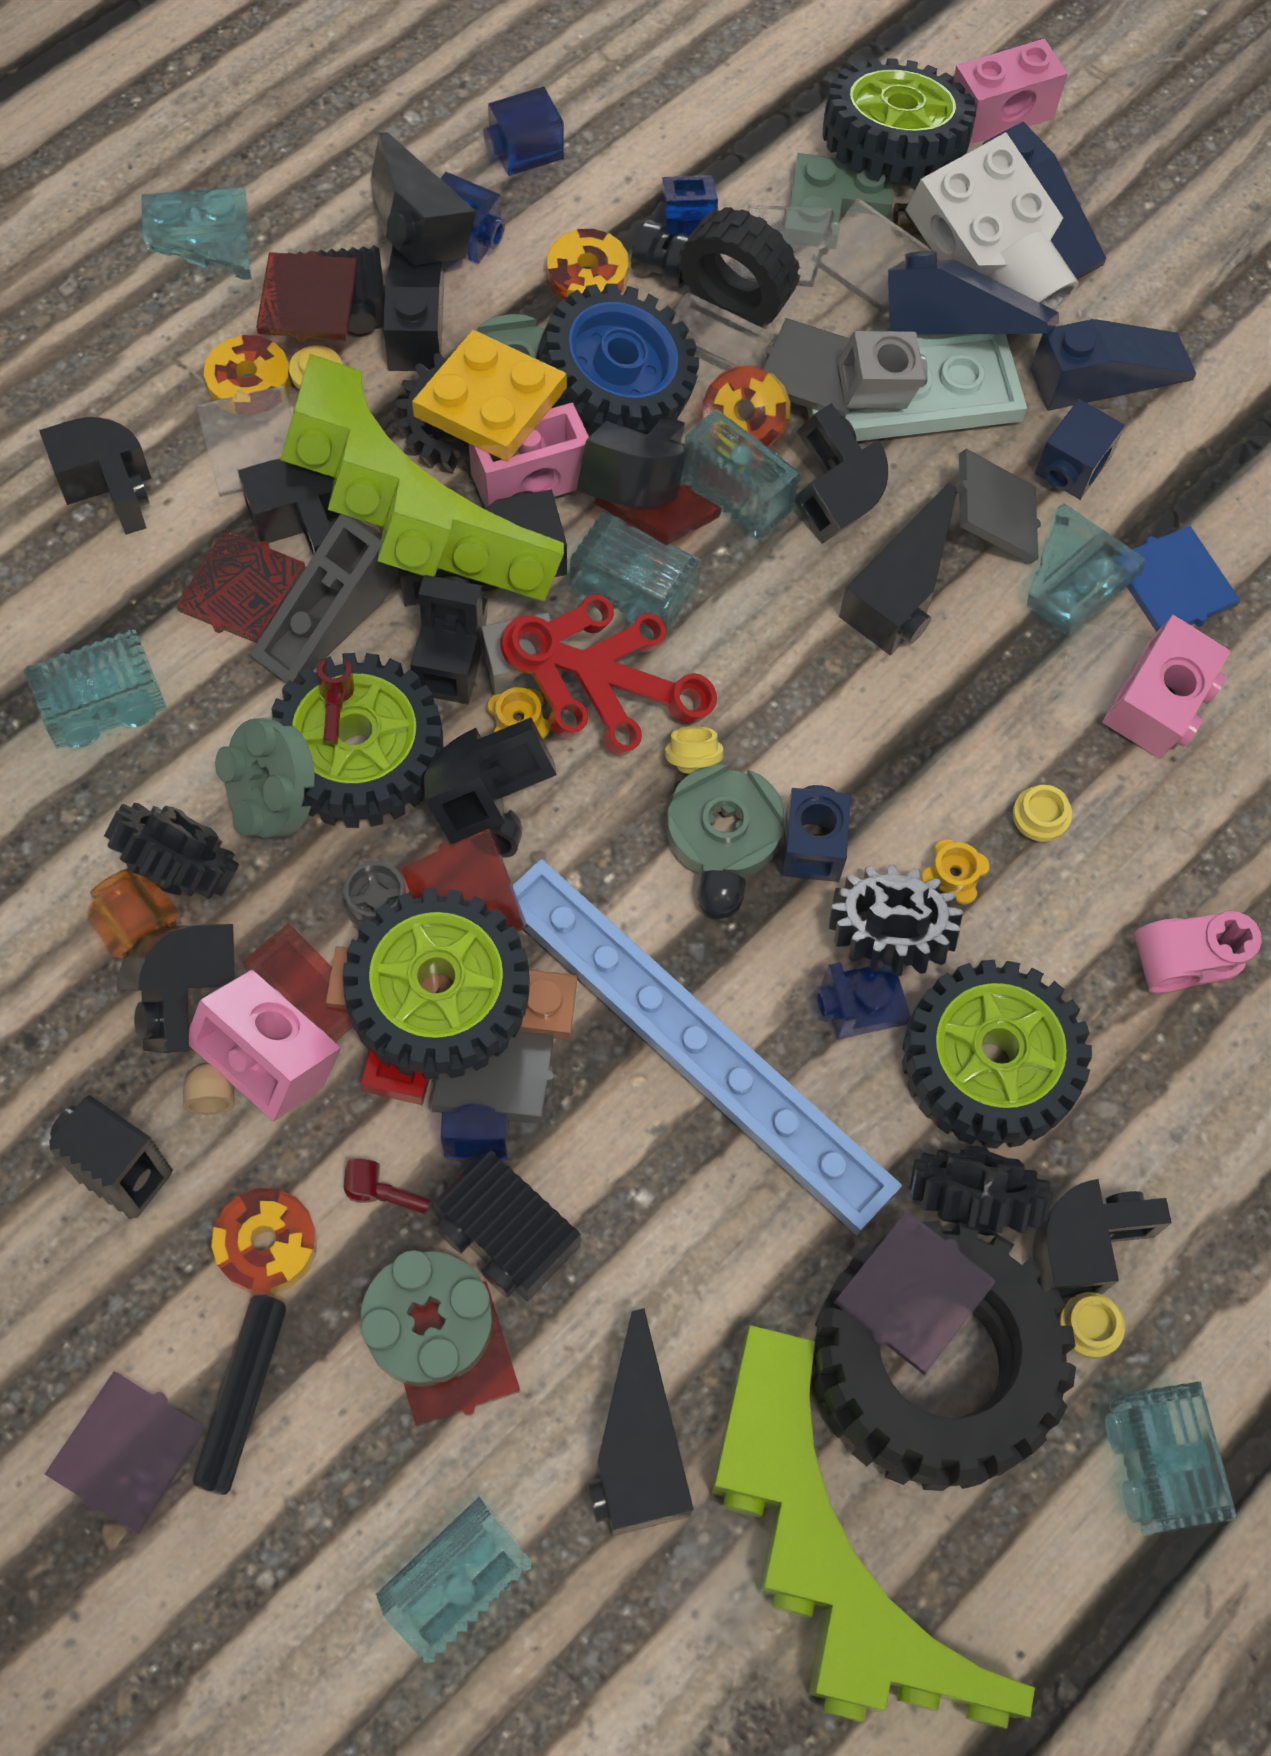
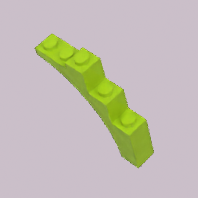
M309 354L280 460L335 477L328 510L383 527L378 562L423 576L435 577L437 568L545 602L564 555V543L520 527L479 507L444 486L414 463L383 431L372 415L364 396L361 370Z
M749 1325L742 1344L710 1494L725 1497L723 1508L743 1515L762 1517L764 1507L775 1510L758 1591L759 1593L774 1596L772 1608L807 1618L813 1617L814 1607L824 1609L808 1695L825 1699L824 1713L863 1723L865 1722L867 1710L874 1712L886 1711L890 1686L899 1688L897 1701L938 1711L940 1698L967 1705L966 1719L999 1728H1008L1009 1716L1014 1718L1031 1717L1035 1687L984 1669L932 1638L889 1599L855 1554L829 1502L814 1450L809 1399L814 1341Z

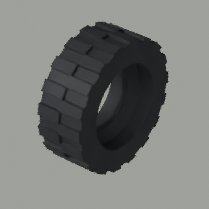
M724 207L719 211L714 209L707 216H704L681 248L679 253L681 258L678 261V265L682 271V279L685 285H688L691 290L690 293L709 312L720 316V319L728 323L729 321L736 323L737 326L745 328L746 326H753V328H758L764 323L768 325L773 322L787 303L800 281V275L798 274L800 266L798 260L794 257V250L790 243L787 244L783 239V235L777 229L767 224L768 221L760 216L751 215L749 211L740 209V211L733 210L732 207ZM721 254L743 264L754 275L757 282L747 280L733 271L724 261Z

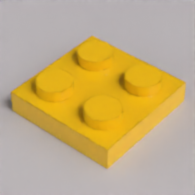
M472 330L412 401L413 415L508 462L567 389V374L480 332Z

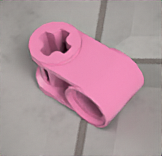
M1235 911L1188 919L1172 918L1147 924L1134 932L1148 990L1151 993L1157 994L1170 993L1195 985L1233 979L1245 968L1246 962H1249L1259 952L1262 944L1261 931L1256 922L1248 915Z

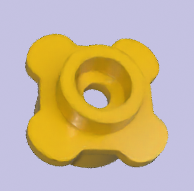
M514 687L504 691L502 694L492 696L488 702V712L495 716L497 727L494 732L520 722L515 720L513 716L515 714H522L524 718L521 721L531 717L542 739H544L549 734L550 724L542 715L541 706L544 703V698L541 692L533 688Z
M948 839L939 841L934 848V862L931 867L924 869L921 880L926 883L937 878L941 881L940 890L945 893H954L956 895V903L961 905L972 903L977 897L975 886L979 878L985 876L989 871L988 859L966 843L954 842ZM957 868L961 874L953 876L950 873V869Z

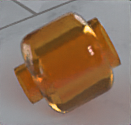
M128 868L103 880L90 891L93 901L87 908V920L108 952L114 957L125 958L129 950L139 940L161 928L176 926L179 921V912L168 894L162 891L157 884L142 875L132 873Z

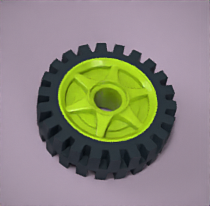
M887 58L886 65H882L878 59L868 60L867 66L858 62L852 64L850 70L844 68L839 72L838 78L834 77L831 82L824 113L823 140L827 141L826 147L830 153L837 152V160L842 164L851 161V169L858 173L869 169V177L880 180L882 174L889 175V182L901 183L902 177H907L910 184L919 183L923 175L927 176L967 154L976 117L974 98L970 93L965 94V88L960 82L953 84V76L946 72L937 76V68L927 65L922 70L917 68L918 62L907 60L906 66L899 65L898 59Z
M355 652L343 653V664L336 666L331 656L324 658L326 659L328 677L330 678L342 676L346 671V660H349L352 664L355 688L353 695L343 702L340 713L338 744L327 745L323 743L326 715L325 699L320 694L317 672L315 673L308 665L298 672L299 684L297 685L289 680L282 688L283 700L276 698L271 708L272 717L281 719L279 722L283 726H294L301 732L312 756L315 772L314 787L304 788V800L301 807L311 806L309 816L313 817L316 813H319L322 822L335 826L338 818L343 819L346 828H359L360 819H368L370 827L383 824L382 815L390 813L394 820L405 815V805L407 803H410L415 808L424 799L425 772L430 762L444 748L441 718L432 692L427 685H421L420 677L410 669L404 674L401 663L389 658L385 666L381 664L379 655L366 653L364 663L357 662ZM363 735L369 737L361 744L350 745L345 743L352 736Z
M436 888L423 889L422 898L413 899L411 892L398 896V905L392 908L386 902L376 909L375 920L371 922L366 918L358 928L357 941L351 940L347 950V963H344V998L349 1017L361 1042L368 1051L372 1049L375 1052L379 1061L388 1067L392 1063L398 1067L400 1073L412 1077L414 1072L423 1073L425 1079L439 1080V1074L450 1073L452 1079L465 1076V1069L472 1066L476 1071L488 1065L489 1058L495 1054L499 1057L508 1048L511 1037H516L521 1028L523 1017L526 1014L529 1000L530 975L525 948L521 946V939L514 926L508 927L506 916L497 908L492 912L489 911L486 901L475 895L471 901L464 900L462 891L449 889L447 896H438ZM436 974L445 975L454 982L449 989L441 993H431L421 987L422 982L426 978Z
M982 960L976 968H972L971 963L957 967L951 976L947 972L924 994L910 1018L902 1047V1050H904L902 1066L903 1073L909 1075L907 1087L911 1096H918L920 1098L919 1109L927 1118L933 1114L939 1120L937 1127L940 1130L949 1134L953 1129L961 1134L959 1141L970 1145L976 1140L984 1141V1147L998 1149L1003 1143H1008L1009 1148L1021 1146L1031 1138L1035 1141L1044 1136L1073 1108L1082 1094L1090 1074V1069H1087L1092 1059V1045H1086V1040L1090 1034L1086 1021L1078 1022L1076 1019L1080 1008L1073 999L1066 1003L1063 1001L1061 996L1065 989L1055 980L1048 987L1041 982L1044 973L1034 968H1031L1027 974L1019 972L1020 963L1006 961L1003 967L999 968L996 967L995 960ZM994 1044L1001 1047L1008 1055L1009 1062L1001 1064L990 1060L985 1055L982 1045Z

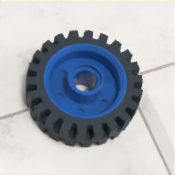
M606 283L602 292H600L597 284L586 286L582 294L578 289L570 293L566 301L561 300L556 306L544 329L537 349V360L567 374V389L552 408L573 402L582 423L588 425L586 432L589 437L605 421L647 435L664 416L677 420L687 404L698 378L696 374L699 369V357L694 356L697 346L694 338L686 339L689 329L684 321L672 324L676 315L675 311L668 305L661 311L657 310L655 307L659 299L649 293L645 301L637 299L639 289L627 286L623 295L619 294L618 284Z

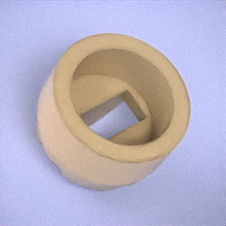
M201 1064L187 1075L183 1087V1108L186 1111L195 1114L211 1115L224 1113L234 1108V1086L221 1075L218 1069L210 1064Z

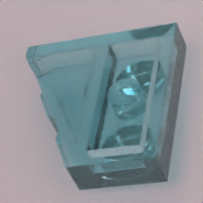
M245 187L141 194L142 235L146 249L167 256H181L187 262L205 268L211 261L233 268L236 278L252 280L248 201Z
M1063 503L1057 509L1051 535L1045 543L1039 569L1035 572L1031 583L1027 607L1070 636L1143 573L1145 558Z

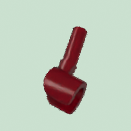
M326 659L321 660L317 666L320 694L325 699L326 715L323 743L327 745L338 744L340 713L343 702L348 700L355 690L352 664L349 660H346L345 673L338 678L328 677Z
M350 1159L347 1162L344 1192L351 1201L357 1203H368L376 1200L387 1201L422 1214L426 1213L430 1199L398 1189L389 1184L379 1183L380 1164L378 1162L366 1159Z

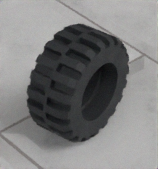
M940 1221L920 1222L915 1230L910 1233H906L902 1227L883 1234L878 1244L873 1247L866 1245L852 1258L844 1272L840 1273L821 1306L815 1322L817 1331L816 1337L813 1340L812 1364L816 1365L817 1378L813 1382L818 1403L826 1402L831 1413L827 1423L837 1438L844 1434L852 1442L856 1449L851 1454L865 1466L874 1462L886 1469L885 1478L902 1485L909 1480L922 1484L923 1490L944 1491L950 1486H960L962 1489L977 1486L997 1475L1000 1476L1032 1455L1047 1441L1046 1434L1049 1430L1060 1423L1068 1407L1062 1399L1064 1393L1074 1387L1076 1366L1072 1363H1067V1353L1076 1347L1073 1327L1069 1325L1060 1326L1057 1314L1066 1306L1057 1288L1045 1293L1036 1281L1045 1271L1031 1257L1023 1265L1011 1257L1009 1253L1014 1243L998 1234L989 1243L977 1238L978 1227L975 1229L968 1228L965 1223L958 1222L952 1231H942ZM921 1297L945 1299L968 1310L988 1331L998 1356L999 1377L995 1391L981 1408L961 1417H941L913 1405L896 1389L883 1365L880 1339L887 1319L903 1303Z

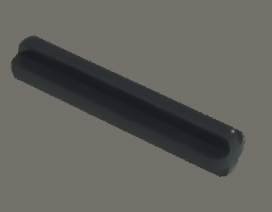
M254 1295L250 1299L193 1477L194 1485L200 1490L218 1495H227L231 1490L286 1313V1305L277 1298L267 1295Z

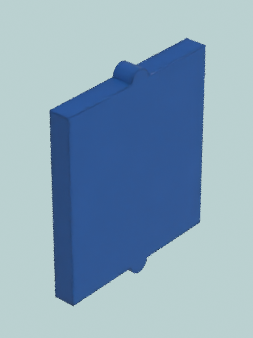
M1191 526L1159 539L1153 536L1148 537L1144 545L1114 556L1111 562L1156 632L1172 615H1175L1189 625L1195 624L1201 627L1207 618L1236 607L1240 602L1239 597Z

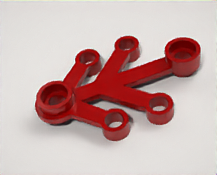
M600 594L587 596L576 609L549 622L540 617L528 615L512 620L505 627L501 635L500 648L506 662L515 670L533 675L552 708L549 715L550 727L560 737L570 738L578 734L587 725L588 711L580 701L572 699L557 668L574 673L606 727L602 736L603 744L610 753L617 756L627 755L634 750L641 742L642 732L640 726L633 719L628 718L611 687L665 705L676 720L685 724H694L701 721L716 706L717 693L715 687L710 680L700 674H686L674 683L614 662L636 650L641 652L652 651L665 639L666 626L663 620L655 614L645 613L640 615L629 628L585 650H580L561 642L582 630L588 633H598L612 621L614 616L613 606L606 597ZM587 606L597 608L602 615V621L592 620L587 613ZM640 625L648 626L653 631L654 640H647L641 635ZM520 639L530 640L536 648V654L530 655L525 652L520 646ZM681 694L691 698L694 704L693 711L683 705L680 699ZM561 710H568L574 714L576 726H568L562 721ZM615 728H620L627 732L630 739L629 745L621 744L616 739Z

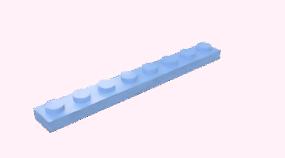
M543 859L539 860L499 897L501 909L573 975H577L578 979L855 1235L858 1236L900 1191L903 1186Z

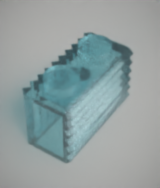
M718 409L711 412L685 436L684 447L688 448L682 481H690V487H698V494H706V500H714V506H722L723 513H730L731 519H738L739 525H746L747 532H755V538H764L795 507V496L798 493L796 490L799 487L797 484L802 473Z
M602 511L599 519L590 528L588 535L584 536L582 543L578 545L576 552L572 554L570 559V584L584 599L592 594H600L606 597L611 602L613 609L618 608L631 623L645 613L657 615L663 620L667 633L699 584L702 560L606 511ZM640 625V628L649 629L648 626Z
M129 629L125 634L118 633L114 638L107 637L103 642L95 641L92 646L84 645L81 650L73 649L70 654L62 653L58 658H50L47 662H38L36 666H27L24 670L45 728L56 749L64 746L71 748L88 746L95 742L102 732L121 725L126 727L142 726L150 722L155 717L156 712L167 709L136 630Z
M1201 1381L1129 1392L1111 1402L1112 1413L1106 1415L1107 1436L1114 1453H1123L1124 1464L1127 1468V1477L1129 1481H1124L1122 1485L1124 1505L1130 1520L1133 1523H1141L1140 1531L1144 1537L1212 1526L1237 1519Z
M479 1496L380 1589L376 1596L379 1600V1606L382 1608V1614L425 1663H435V1652H446V1642H456L457 1631L467 1632L468 1621H478V1611H488L489 1601H499L500 1591H510V1580H520L521 1570H531V1559L518 1539Z

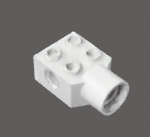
M1006 132L920 180L905 210L932 251L937 252L938 260H956L1053 310L1077 289L1079 282L1051 242V238L1060 225L1063 216Z

